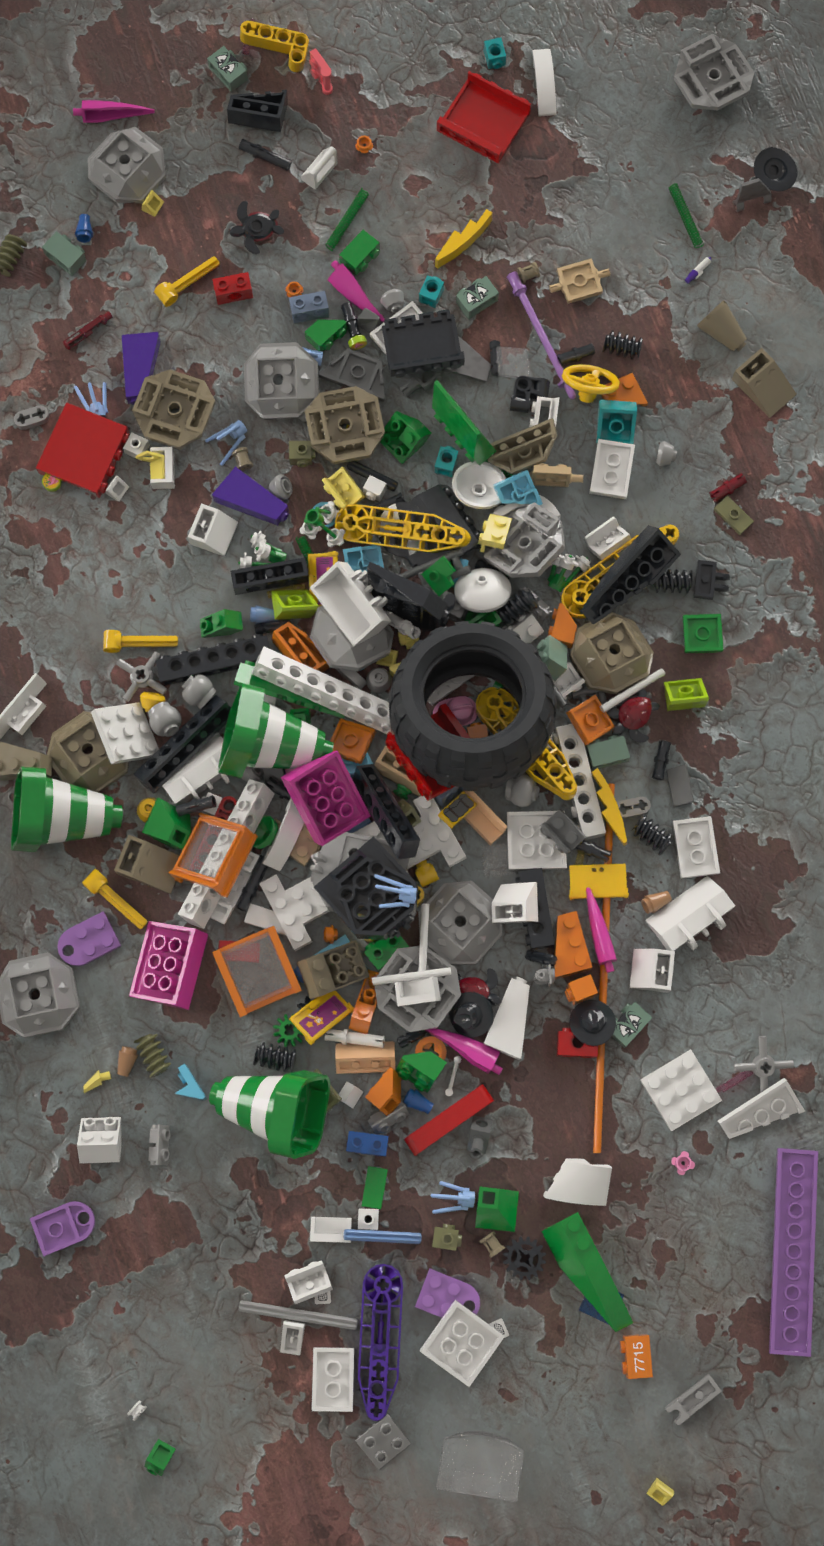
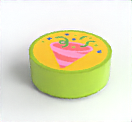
M357 335L348 341V345L351 350H359L367 345V340L365 336Z
M47 474L42 478V484L47 491L54 492L61 487L62 481Z

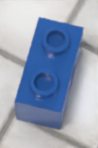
M349 1131L346 1151L386 1157L389 1136Z

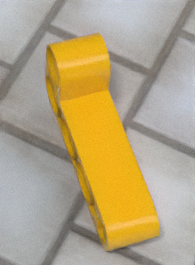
M244 21L241 24L240 40L244 44L289 54V69L293 72H301L303 70L309 43L306 34L253 21Z

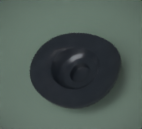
M765 148L757 155L754 162L756 179L759 178L769 190L785 191L796 182L798 176L797 166L792 157L780 148Z
M463 992L450 1010L449 1018L452 1026L460 1035L473 1038L486 1033L491 1028L494 1022V1010L491 1003L483 995L475 992Z
M585 1000L574 1007L570 1014L569 1024L572 1033L580 1042L589 1046H599L606 1043L612 1037L616 1027V1018L612 1009L605 1003L598 1000Z

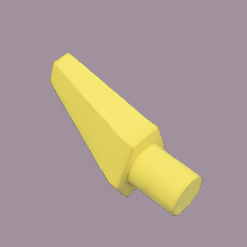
M98 1070L84 1084V1093L102 1085V1081L111 1079L110 1071L100 1073Z

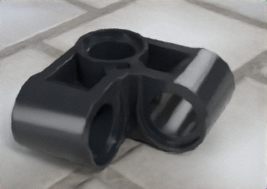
M519 376L515 381L509 411L528 413L530 399H537V396L548 398L550 381L545 378ZM523 384L527 388L521 389L518 385Z

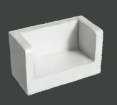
M151 447V452L165 455V479H151L152 489L175 488L173 447Z
M438 977L395 982L398 1006L441 1001Z
M311 1217L310 1241L351 1243V1240H344L343 1233L345 1229H352V1218Z

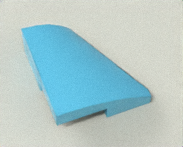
M528 470L493 484L501 503L532 504L535 502L538 505L543 504Z
M370 545L343 549L344 560L354 571L361 569L362 572L364 570L367 572L369 562L384 568L380 546Z

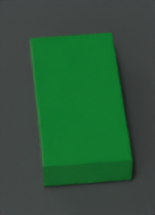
M368 1166L361 1206L381 1209L388 1169Z

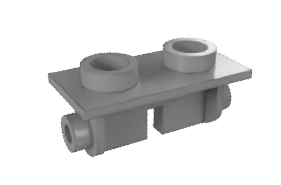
M524 586L523 588L519 589L517 594L519 596H522L521 590L523 589L526 592H529L528 589L530 590V588H526ZM530 590L534 597L537 599L538 596L532 590ZM540 600L538 602L539 607L535 608L532 606L533 611L528 613L533 614L535 619L542 624L546 616L548 617L552 611L550 606L543 600Z
M551 964L548 965L547 969L537 970L534 975V982L538 985L547 984L548 989L555 981V970L551 969Z
M401 1100L397 1108L388 1116L378 1111L370 1116V1119L367 1121L375 1134L386 1132L393 1124L402 1122L410 1114Z
M152 1125L149 1143H156V1147H149L148 1161H150V1165L168 1166L170 1156L168 1147L171 1136L170 1125Z

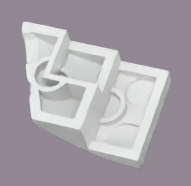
M566 1158L560 1171L553 1178V1184L548 1191L544 1192L543 1196L547 1199L568 1203L606 1206L612 1167L610 1165H592L585 1159Z

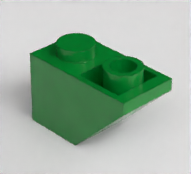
M317 320L305 331V339L317 351H327L333 346L335 340L341 339L346 334L347 323L345 320Z
M223 609L200 619L201 637L226 636L242 631L241 612Z

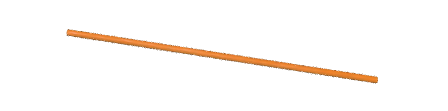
M610 783L608 785L614 795L615 784ZM606 822L605 849L612 851L613 830ZM612 853L611 856L604 854V856L609 858L607 863L604 861V864H612ZM603 898L602 915L609 931L611 898ZM603 964L600 965L599 1001L607 1005L608 973ZM605 1043L598 1046L596 1063L593 1153H601Z

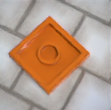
M596 694L566 712L585 746L612 730L614 726L608 714L601 711L600 706L602 704Z
M340 718L330 739L331 742H334L332 752L337 750L341 758L362 764L376 734V730Z

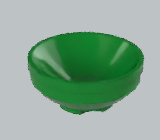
M263 816L254 833L258 836L253 845L256 849L271 846L278 832V825L271 816Z

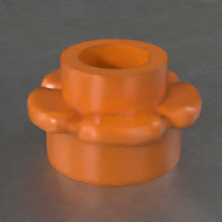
M363 135L357 139L355 146L361 153H368L369 150H372L373 143L368 136Z
M290 282L285 289L287 297L302 295L303 287L298 282Z
M330 925V927H324V942L333 944L334 940L338 939V930L334 929L333 925Z

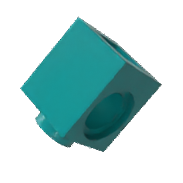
M502 38L484 41L483 51L488 69H499L502 66H506V53Z
M427 275L419 293V302L436 308L444 291V281L436 276L431 277ZM431 288L436 289L435 292H429L428 290Z
M440 446L434 473L453 477L459 451L451 446ZM444 458H450L452 461L449 463H445L442 460Z

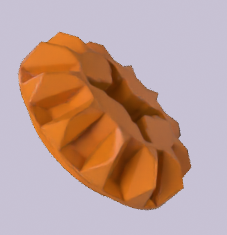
M433 1036L421 1039L415 1049V1053L425 1052L423 1049L429 1050L434 1044V1052L439 1054L438 1057L443 1060L446 1058L447 1051L445 1044Z

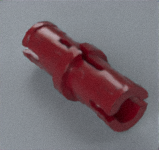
M739 473L731 480H725L721 486L709 492L711 499L717 502L724 496L733 494L734 490L747 483L745 476L742 477L743 474Z

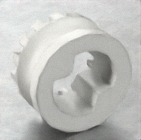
M139 1400L127 1415H132V1420L135 1421L145 1411L147 1406H142Z

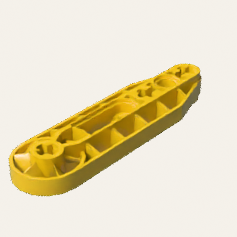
M349 504L344 509L341 508L335 518V528L345 530L343 539L355 543L434 553L465 547L471 540V536L466 529L435 514ZM351 509L353 514H348L347 510ZM361 509L364 511L362 517L357 516ZM376 509L389 511L387 518L376 517ZM394 512L406 513L405 520L393 519ZM411 514L423 515V522H411ZM429 516L441 519V524H429ZM381 522L403 524L404 527L390 525L382 526ZM446 522L455 527L446 526ZM380 528H383L384 530H387V531L391 530V531L403 532V534H402V535H399V534H392V533L380 532ZM425 530H426V531H429V532H431V535H429V534H423V535H422V531H425ZM444 530L445 536L440 540L439 533ZM373 535L384 536V544L371 542ZM453 535H462V539H455L453 538ZM390 538L402 539L401 546L389 545ZM408 540L420 541L419 549L406 547ZM426 542L437 543V549L424 550Z
M674 525L659 528L665 536L666 534L673 535V537L668 536L667 538L675 545L679 538L678 528ZM639 535L633 537L564 588L561 603L565 606L571 617L576 619L586 618L583 614H580V610H582L591 595L588 594V591H594L595 587L593 585L597 586L612 566L610 565L605 568L602 564L612 557L617 560L620 557L617 553L629 546ZM599 567L601 572L590 579L587 575ZM577 597H579V599L582 597L583 602H581V600L578 602Z
M489 687L483 690L476 700V713L493 735L498 733L496 730L501 729L502 731L519 712L516 700L509 692L502 688ZM503 702H510L511 706L508 707ZM549 738L548 744L553 750L549 752L545 748L544 752L535 763L531 764L526 772L535 782L555 793L561 799L571 800L577 792L576 781L564 754ZM556 754L562 759L564 765H561L554 757ZM537 770L544 780L535 776L533 771ZM551 773H558L559 776L553 777Z

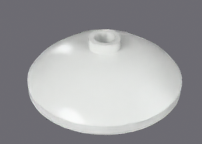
M476 461L473 463L468 462L460 466L454 473L452 488L456 497L465 505L475 509H490L501 503L493 484L505 480L506 477L499 468L490 463L484 462L479 466Z
M478 568L471 570L470 573L461 576L457 580L454 594L457 602L469 611L479 613L491 612L507 603L511 596V584L509 579L497 570Z

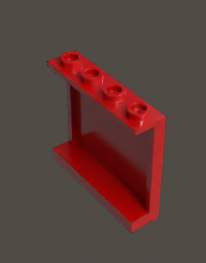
M469 71L468 79L444 117L440 116L437 120V131L499 164L531 113V103L525 98L514 95L510 90H504L495 82H489L482 78L481 75Z
M66 402L36 466V470L40 475H50L90 491L100 498L106 492L109 477L114 475V466L117 460L120 461L123 455L122 449L130 436L129 429L125 425Z
M446 703L440 705L438 712L430 716L445 731L459 737L471 738ZM390 731L387 733L385 743L388 750L395 754L398 764L405 768L408 778L414 781L419 794L424 796L427 801L455 787H444L437 784L434 778L422 775L413 766L410 759L403 754L396 742L395 735H392Z

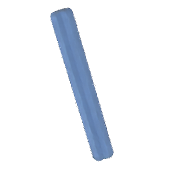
M345 1229L343 1233L344 1240L420 1244L422 1238L421 1233Z

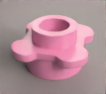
M686 1151L681 1152L680 1156L677 1158L673 1157L671 1160L672 1165H675L679 1175H684L687 1170L694 1169L695 1163L691 1161L689 1153Z

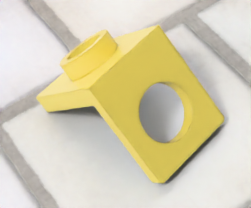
M145 451L136 455V459L150 462L151 479H165V455L151 451Z

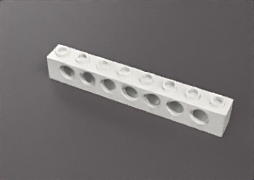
M263 647L253 669V675L385 734L390 731L393 735L389 719V702Z
M249 779L227 821L244 825L254 834L275 793L264 783ZM223 828L200 874L212 878L216 877L237 832ZM194 883L178 915L189 924L204 929L221 895L212 888Z

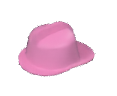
M466 696L440 701L433 710V714L438 712L439 706L446 703L462 726L471 724L477 717L476 703Z

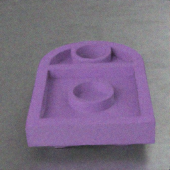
M104 911L69 928L60 936L58 941L60 957L72 966L86 965L121 947ZM73 946L74 953L71 956H65V947Z
M76 1201L63 1204L30 1218L43 1256L87 1239L95 1227V1216L92 1209L88 1205ZM82 1212L89 1214L90 1218L86 1224H82L79 1221V1215Z
M429 1268L415 1305L416 1308L443 1318L455 1300L462 1305L466 1301L471 1300L475 1304V1309L472 1312L474 1314L478 1313L480 1298L477 1291L470 1284Z

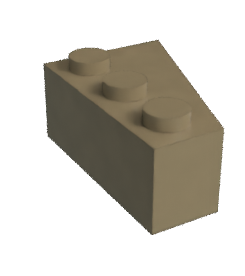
M0 742V781L16 779L21 766L45 768L46 777L52 776V757Z

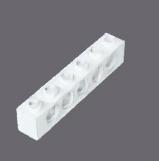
M573 724L556 727L553 734L555 745L558 744L559 750L564 754L568 765L570 760L578 761V767L573 768L569 765L574 779L580 778L584 782L582 786H577L576 795L572 799L573 806L571 807L573 818L577 819L578 825L576 826L587 837L585 840L603 837L606 834L584 743ZM572 742L575 747L567 749L564 744ZM558 756L559 763H562V759ZM584 796L588 799V803L580 804L578 798ZM584 815H590L593 821L591 823H586L583 821L582 817Z

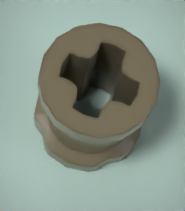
M532 262L531 265L524 268H517L522 284L528 279L540 277L536 262Z
M246 447L238 448L232 452V456L235 457L238 464L237 468L241 471H246L253 467Z
M494 1231L480 1240V1243H483L489 1251L490 1258L505 1249L504 1245L501 1246L495 1237L496 1233Z

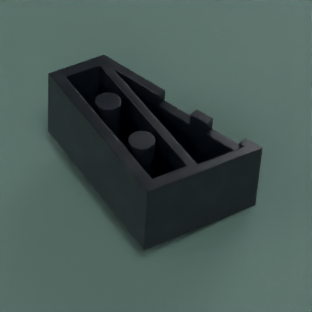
M282 90L280 93L266 91L265 94L254 95V93L231 95L227 107L228 123L281 132L288 106V91Z

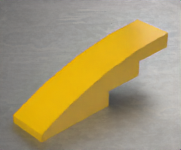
M486 209L477 223L470 220L461 234L454 230L435 258V267L440 268L469 248L492 222V212Z
M597 768L591 774L601 788L596 794L606 808L601 812L602 817L625 846L627 845V838L618 804L608 783Z

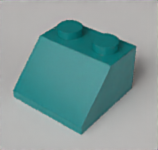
M599 400L596 443H598V439L633 444L637 403Z

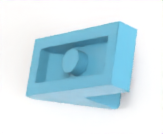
M183 1064L178 1067L180 1073L177 1075L183 1084L187 1082L188 1085L175 1094L199 1100L207 1099L187 1065Z

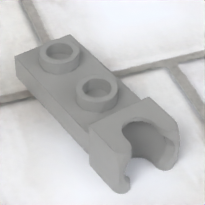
M707 1374L681 1396L668 1404L665 1410L667 1412L678 1410L679 1415L674 1422L679 1426L722 1391L712 1377Z

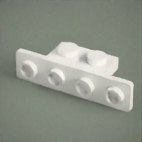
M35 673L0 714V739L10 727L23 735L45 709L46 705L38 700L36 696L47 683L38 674Z

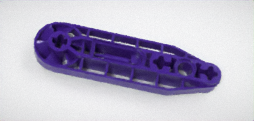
M387 1264L375 1265L369 1269L364 1277L362 1288L358 1381L366 1413L373 1421H380L385 1417L399 1379L403 1280L399 1271ZM383 1266H385V1275H382ZM368 1274H370V1275H372L373 1277H375L376 1280H373L372 1278H370V1277L368 1276ZM380 1279H385V1282L389 1283V1287H385L386 1290H381V1287L377 1286L378 1281L381 1282ZM375 1288L374 1291L367 1293V1291ZM364 1293L373 1303H364ZM401 1294L400 1305L391 1304L392 1302L396 1301ZM376 1304L388 1305V1310L376 1309ZM364 1306H373L372 1324H363ZM391 1307H400L399 1326L390 1325ZM376 1313L380 1314V1322H378V1344L374 1343ZM383 1314H387L386 1344H381L383 1343ZM363 1326L371 1327V1345H362ZM390 1328H399L398 1347L389 1346ZM362 1347L370 1348L369 1366H361ZM389 1349H398L397 1367H388ZM377 1362H380L381 1366L385 1368L380 1372V1378L384 1377V1381L381 1379L372 1380V1376L376 1377L377 1374L376 1369H373ZM360 1368L369 1369L368 1387H362ZM388 1370H397V1377L393 1388H387ZM376 1383L381 1384L384 1389L379 1395L374 1394L372 1391V1386ZM363 1390H368V1403H366ZM387 1391H392L388 1404H386ZM371 1398H383V1402L379 1400V1409H382V1412H379L377 1416L371 1411L375 1407V1400L371 1401Z

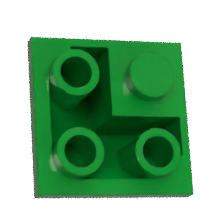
M396 411L384 427L385 435L380 443L403 464L425 444L432 432L420 420Z
M157 798L142 833L172 849L183 850L191 833L190 814L180 817L174 805Z
M431 1051L403 1055L395 1071L401 1079L410 1081L416 1089L428 1093L447 1062Z
M479 1187L475 1228L515 1232L519 1191Z

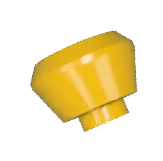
M143 692L140 695L141 706L145 708V712H149L154 705L166 701L164 695L159 693Z
M145 798L138 804L137 815L145 823L154 806L155 798Z

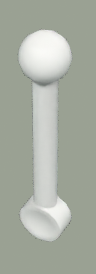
M460 1056L454 1057L455 1063L449 1087L445 1091L447 1096H452L453 1094L452 1087L458 1063L461 1062Z

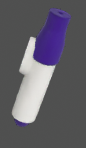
M706 257L685 278L687 284L697 279L703 273V270L711 263V257Z

